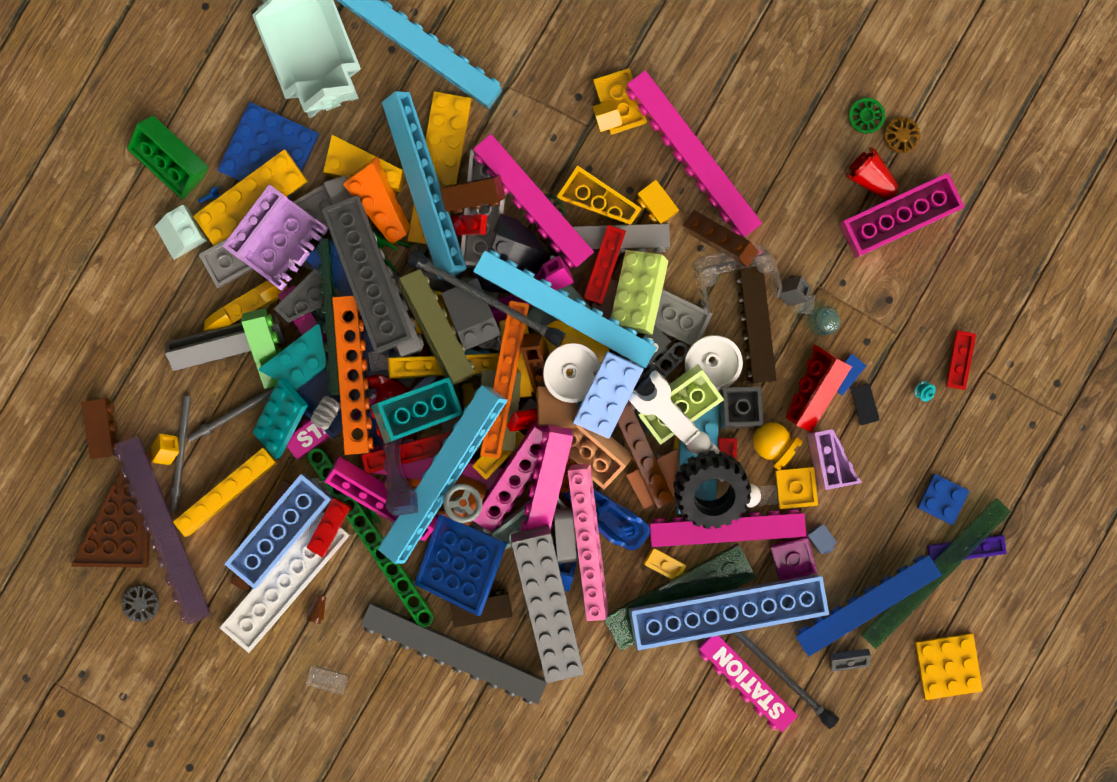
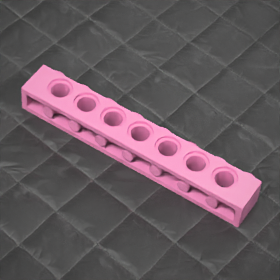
M591 464L571 465L568 469V478L587 621L606 620L609 609Z

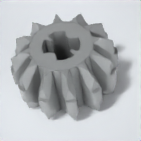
M323 397L311 417V422L318 428L328 429L337 416L341 403L332 397Z

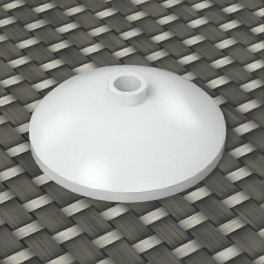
M709 335L692 344L687 351L684 364L686 372L699 364L719 391L722 388L729 387L737 380L742 370L743 361L741 352L733 341L724 336ZM710 357H715L714 361H708Z
M576 343L564 344L554 349L547 357L543 367V379L548 391L555 398L564 402L575 403L583 401L595 377L593 372L598 370L600 366L597 356L586 346ZM570 368L572 370V374L568 376L566 374V371Z

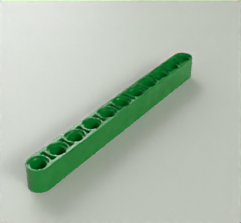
M322 448L311 450L308 455L309 462L333 498L336 497L345 503L347 500H352L355 503L354 509L349 511L346 518L416 623L421 627L429 626L434 619V612L417 586L414 585L413 580L403 565L394 564L387 557L381 558L378 556V549L384 537L363 505L344 493L338 494L334 487L325 483V470L334 465L327 451ZM318 451L323 455L321 462H316L314 459V455ZM358 516L365 518L366 523L364 526L357 524L356 519ZM368 532L376 534L375 542H370L367 539ZM390 564L397 566L398 571L396 574L389 572L388 566ZM399 581H407L408 589L402 590L399 587ZM410 597H417L419 605H411L409 602ZM423 612L428 613L430 620L427 622L422 621L420 614Z

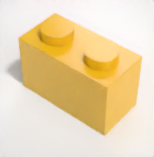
M657 180L637 194V203L642 209L646 208L650 213L648 217L653 224H664L679 212L677 206Z

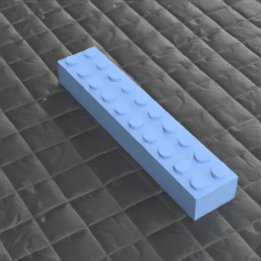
M815 574L630 608L629 615L635 648L643 650L829 615L823 577Z

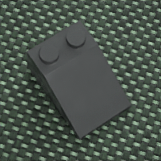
M478 278L465 282L483 293ZM458 286L441 293L465 350L501 335L488 303L460 289Z

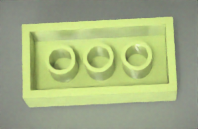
M625 251L611 317L619 321V326L625 330L629 327L637 333L653 335L668 266V260L662 254Z

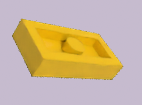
M655 547L651 548L643 562L645 566L675 582L679 580L686 568L683 562Z

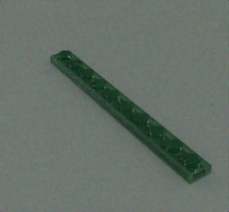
M995 498L933 561L942 576L886 609L861 636L877 649L986 539L1011 511L998 498Z

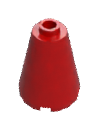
M870 147L868 148L870 152L867 154L865 152L861 153L850 165L849 169H851V172H846L845 175L848 179L884 199H892L898 194L899 185L877 151Z

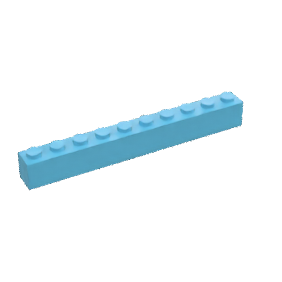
M336 0L488 110L502 92L500 83L495 78L491 77L489 79L484 75L485 72L478 66L472 67L467 58L454 54V50L449 45L445 44L443 46L438 42L439 39L432 33L428 35L422 31L423 27L421 25L408 21V17L403 12L398 11L397 13L392 9L393 6L386 0Z
M395 91L382 102L432 261L434 266L455 277L467 269L449 212L445 211L440 191L441 187L410 92Z
M491 249L489 252L484 251L473 271L474 273L644 368L647 367L657 349L653 345V340L645 336L641 339L636 336L637 332L629 327L625 330L619 326L620 322L612 317L609 320L602 317L603 312L594 307L592 310L586 308V303L578 298L575 301L568 297L569 293L560 288L558 291L551 288L552 284L544 279L538 281L533 278L535 274L526 269L522 272L516 268L517 264L509 259L506 262L499 259L500 254Z
M481 385L475 391L474 398L465 407L461 419L453 426L452 433L443 442V447L433 458L432 465L423 474L420 484L412 491L411 498L402 507V512L398 519L392 523L389 533L382 539L378 550L394 564L406 562L441 507L446 492L454 486L508 400L491 387Z

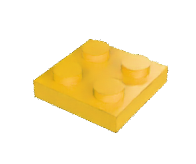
M814 467L775 471L779 509L818 505Z

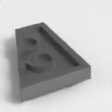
M315 268L274 308V311L287 323H290L333 302V297H343L344 295Z

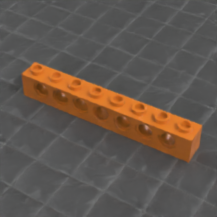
M354 296L333 297L345 455L371 453V449L374 448L373 437L369 436V429H372L371 417H368L367 411L371 408L370 398H366V390H369V381L365 378L364 370H367V359H363V351H366L365 339H362L361 331H364V322L360 320V311ZM349 311L353 312V320L346 322L344 319L345 314ZM349 331H354L355 339L348 342L346 334ZM351 350H355L357 353V358L354 361H349L347 357ZM352 370H357L359 374L355 381L349 378V373ZM357 389L360 392V397L354 401L350 394L352 390ZM355 409H359L362 413L359 420H355L352 417V412ZM357 428L363 431V437L360 440H357L353 435Z

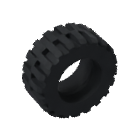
M708 451L709 454L701 452L695 458L693 456L688 458V463H683L680 466L681 472L678 471L675 475L676 481L673 484L678 508L681 514H684L685 519L689 522L692 521L695 526L700 527L703 525L706 529H710L711 526H715V529L721 528V525L724 524L728 526L732 524V520L735 519L737 521L741 517L740 513H745L748 508L747 504L751 500V486L741 463L737 462L733 456L729 455L727 457V454L721 451L719 454H716L715 451ZM722 479L730 483L726 493L718 499L705 501L694 496L697 488L707 480Z

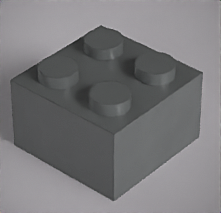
M729 387L718 391L724 399L719 403L720 429L758 428L763 426L761 387Z

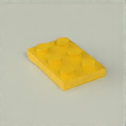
M630 68L593 80L600 104L615 100L622 125L609 129L610 135L647 124L646 117L637 109V103L634 100L631 101L625 93L627 91L625 89L626 85L633 80Z

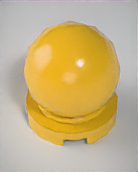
M773 422L765 423L763 426L758 427L753 435L755 451L767 460H774L773 467L778 471L796 453L794 451L796 447H800L803 443L797 436L791 439L789 432L784 426Z

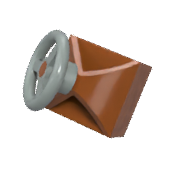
M461 474L454 486L446 492L443 503L437 513L470 526L482 510V501L485 497L487 484Z

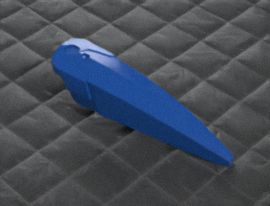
M593 487L600 533L610 542L625 547L628 550L640 548L650 535L649 525L630 509L623 507ZM561 492L563 496L572 504L571 493Z

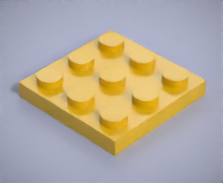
M973 633L915 642L925 700L983 691Z

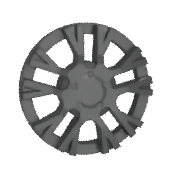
M143 585L135 586L128 590L122 599L123 612L132 621H147L158 611V596L150 587ZM140 589H143L142 596H140ZM136 590L137 597H134L131 592ZM147 591L152 594L149 599L145 597ZM155 599V603L149 604V600ZM127 603L132 605V607L128 610L126 606ZM148 606L154 607L152 613L148 611ZM137 612H140L141 618H136Z

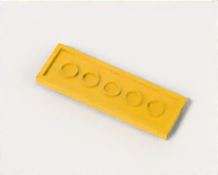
M284 149L193 217L215 246L230 237L269 184L288 197L306 184L308 180L287 150Z

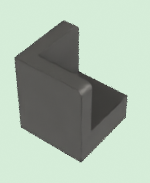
M800 275L784 279L778 295L788 306L807 302L812 287Z

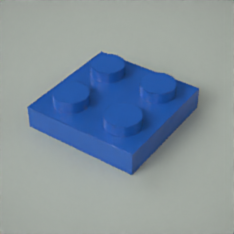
M933 474L917 508L953 525L969 490Z

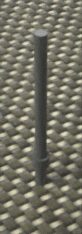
M275 386L211 423L201 425L200 429L187 436L188 440L193 442L203 435L211 434L212 430L268 399Z
M183 396L178 436L179 453L175 461L173 486L170 487V510L178 511L179 496L182 494L180 486L191 396Z

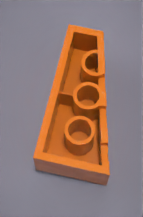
M376 156L351 174L343 185L353 197L359 195L366 214L391 244H394L407 235L410 225L401 205L397 202L394 190L389 185L385 171L382 170L380 160Z

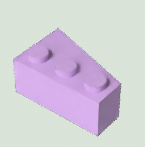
M833 429L807 433L818 490H829L862 483L854 472L852 463L848 461Z

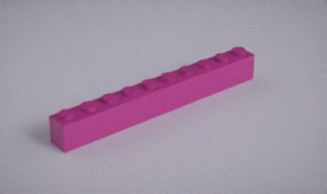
M645 70L630 81L625 87L627 90L625 93L628 98L637 103L638 111L643 116L646 115L650 120L649 125L651 128L659 132L662 136L660 137L661 141L665 146H669L672 149L674 158L678 162H682L685 166L686 174L695 179L697 188L701 192H705L708 196L709 204L718 209L720 218L731 226L730 230L742 237H746L762 224L760 219Z

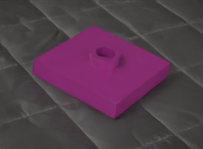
M807 535L806 537H799L770 546L779 581L817 573Z

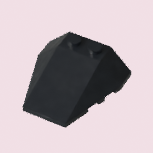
M500 213L493 230L496 234L489 250L491 249L500 254L499 259L505 262L509 259L517 264V269L522 272L526 269L535 274V277L544 263L559 256L519 220ZM475 274L474 279L478 278L483 290L510 293L480 275Z

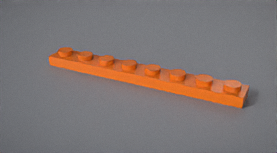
M510 301L509 307L527 317L529 304ZM508 314L493 389L508 401L484 437L480 456L500 459L521 352L520 346L526 323L524 324Z

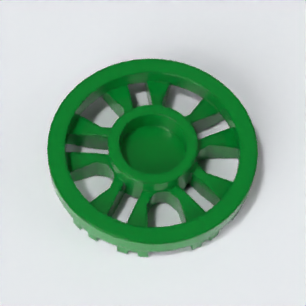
M862 98L856 101L849 111V123L858 133H874L883 125L885 120L883 106L872 98ZM863 102L864 109H861L858 104ZM868 102H871L870 108H867ZM875 104L879 107L877 111L872 110ZM852 115L858 116V120L853 121ZM876 119V120H879V121H881V122H880V124L877 126V125L873 122V120ZM860 121L861 124L859 126H856V123ZM863 124L867 126V130L861 129Z

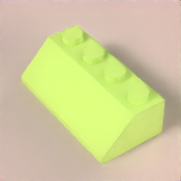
M699 364L669 384L671 389L670 399L692 422L724 400ZM637 411L639 417L660 445L675 435L656 415L641 414Z

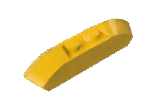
M283 279V281L287 284L286 287L283 289V291H285L286 289H288V281ZM269 280L258 285L210 315L204 322V331L240 323L242 313L263 309L278 300V294L283 291L270 283Z

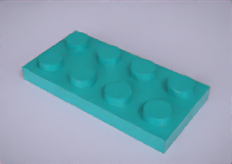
M285 378L278 380L253 430L254 435L274 459L282 456L308 406Z

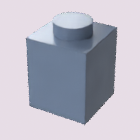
M819 523L806 533L809 541L820 554L830 553L835 548L834 545L837 544L836 540L822 523Z

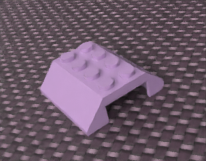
M269 184L222 247L283 291L287 285L283 279L288 282L291 280L290 276L286 274L287 270L291 269L297 272L298 268L295 264L301 266L310 255L306 249L309 248L313 251L315 248L309 241L312 237L320 241L322 237L318 233L320 232L325 235L329 228Z

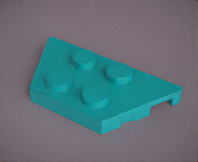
M317 324L258 370L276 380L285 378L294 389L298 390L328 367L321 325Z

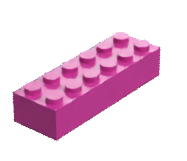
M946 173L846 219L839 225L856 259L949 216L965 206L949 173Z

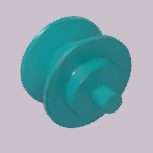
M926 380L917 384L914 390L915 396L923 402L931 400L936 392L935 386Z

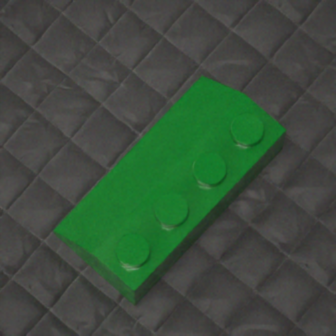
M154 115L137 123L127 149L181 200L185 199L203 180L209 166Z

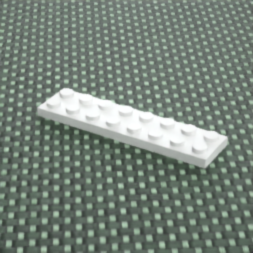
M322 511L258 588L252 589L220 627L221 630L248 653L252 651L349 538L350 534L340 527L323 558L306 548L325 514L324 511Z

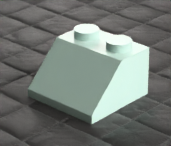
M185 205L170 211L155 225L156 230L174 260L207 241L190 209Z

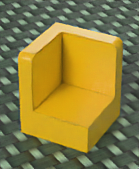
M615 100L592 106L600 132L622 125Z
M159 434L151 446L153 463L171 465L179 453L177 436Z

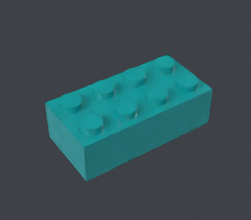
M450 377L371 406L385 443L463 415Z

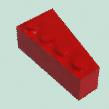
M814 344L812 349L814 351L812 359L807 361L806 367L808 369L805 377L800 379L799 392L794 394L786 418L796 426L811 433L852 367Z

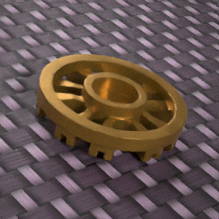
M905 117L896 118L885 128V143L888 148L896 153H907L917 146L921 135L920 128L912 119ZM897 121H899L900 124L899 128L896 127L894 124ZM911 124L914 128L909 130L908 125ZM916 131V134L910 135V132ZM887 134H893L894 139L888 140ZM910 137L916 138L915 143L910 141ZM895 140L897 143L892 146L891 143ZM899 143L903 144V150L897 149Z

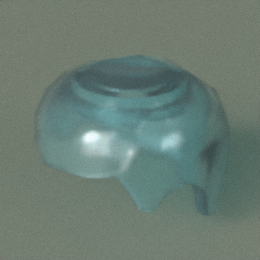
M829 306L813 311L809 318L810 329L814 334L822 337L833 334L840 326L838 312Z

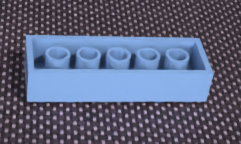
M305 473L300 474L227 560L225 565L253 589L258 588L328 506L333 497Z

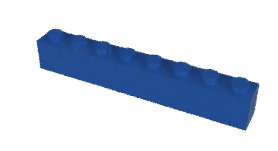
M922 554L913 560L914 565L909 568L907 565H904L896 570L898 573L892 578L890 575L880 580L881 585L875 588L872 585L863 591L865 595L860 598L855 595L847 600V606L841 608L839 605L830 611L832 615L829 617L821 616L814 621L816 625L811 628L805 626L798 630L799 635L796 638L808 657L942 576L929 555L924 557Z

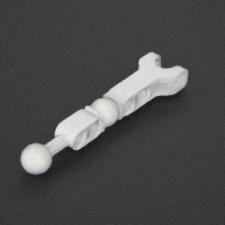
M654 370L649 375L652 383L655 385V390L652 394L642 396L636 391H632L629 401L641 414H654L659 417L686 445L689 452L697 456L701 452L709 454L708 451H715L716 454H719L720 450L710 441L709 436L699 431L698 427L670 399V386L657 371ZM750 484L751 500L747 507H754L761 499V491L754 484Z

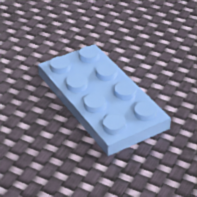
M607 351L573 423L609 439L643 371V367Z

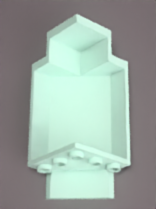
M262 0L263 4L258 7V10L252 16L285 99L299 98L304 112H307L309 118L316 116L321 110L326 109L328 111L341 106L340 103L343 101L359 99L350 77L361 70L334 0Z

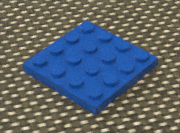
M249 102L217 171L242 181L285 149L301 172H303L320 134Z
M439 514L414 585L479 616L482 614L507 542L471 525H464Z

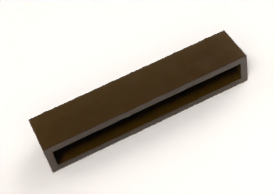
M763 266L740 268L735 278L736 284L740 285L738 303L742 304L743 310L740 312V321L744 323L745 330L742 331L743 342H746L747 350H744L745 361L749 362V369L746 370L747 379L751 380V384L777 381Z

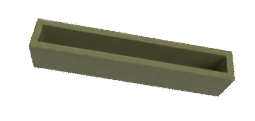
M421 269L400 277L397 285L445 378L450 377L452 385H456L472 377L474 365L470 359H467L463 344L458 342L455 328L453 325H449L445 309L441 308L438 304V296L435 291L431 290L427 275L423 274Z

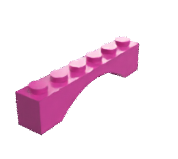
M560 256L544 263L534 277L538 281L544 279L552 284L551 288L556 291L574 282L569 268ZM513 294L496 299L508 307L510 301L526 303L531 306L530 303ZM489 304L497 323L507 318V314L504 311L502 312Z

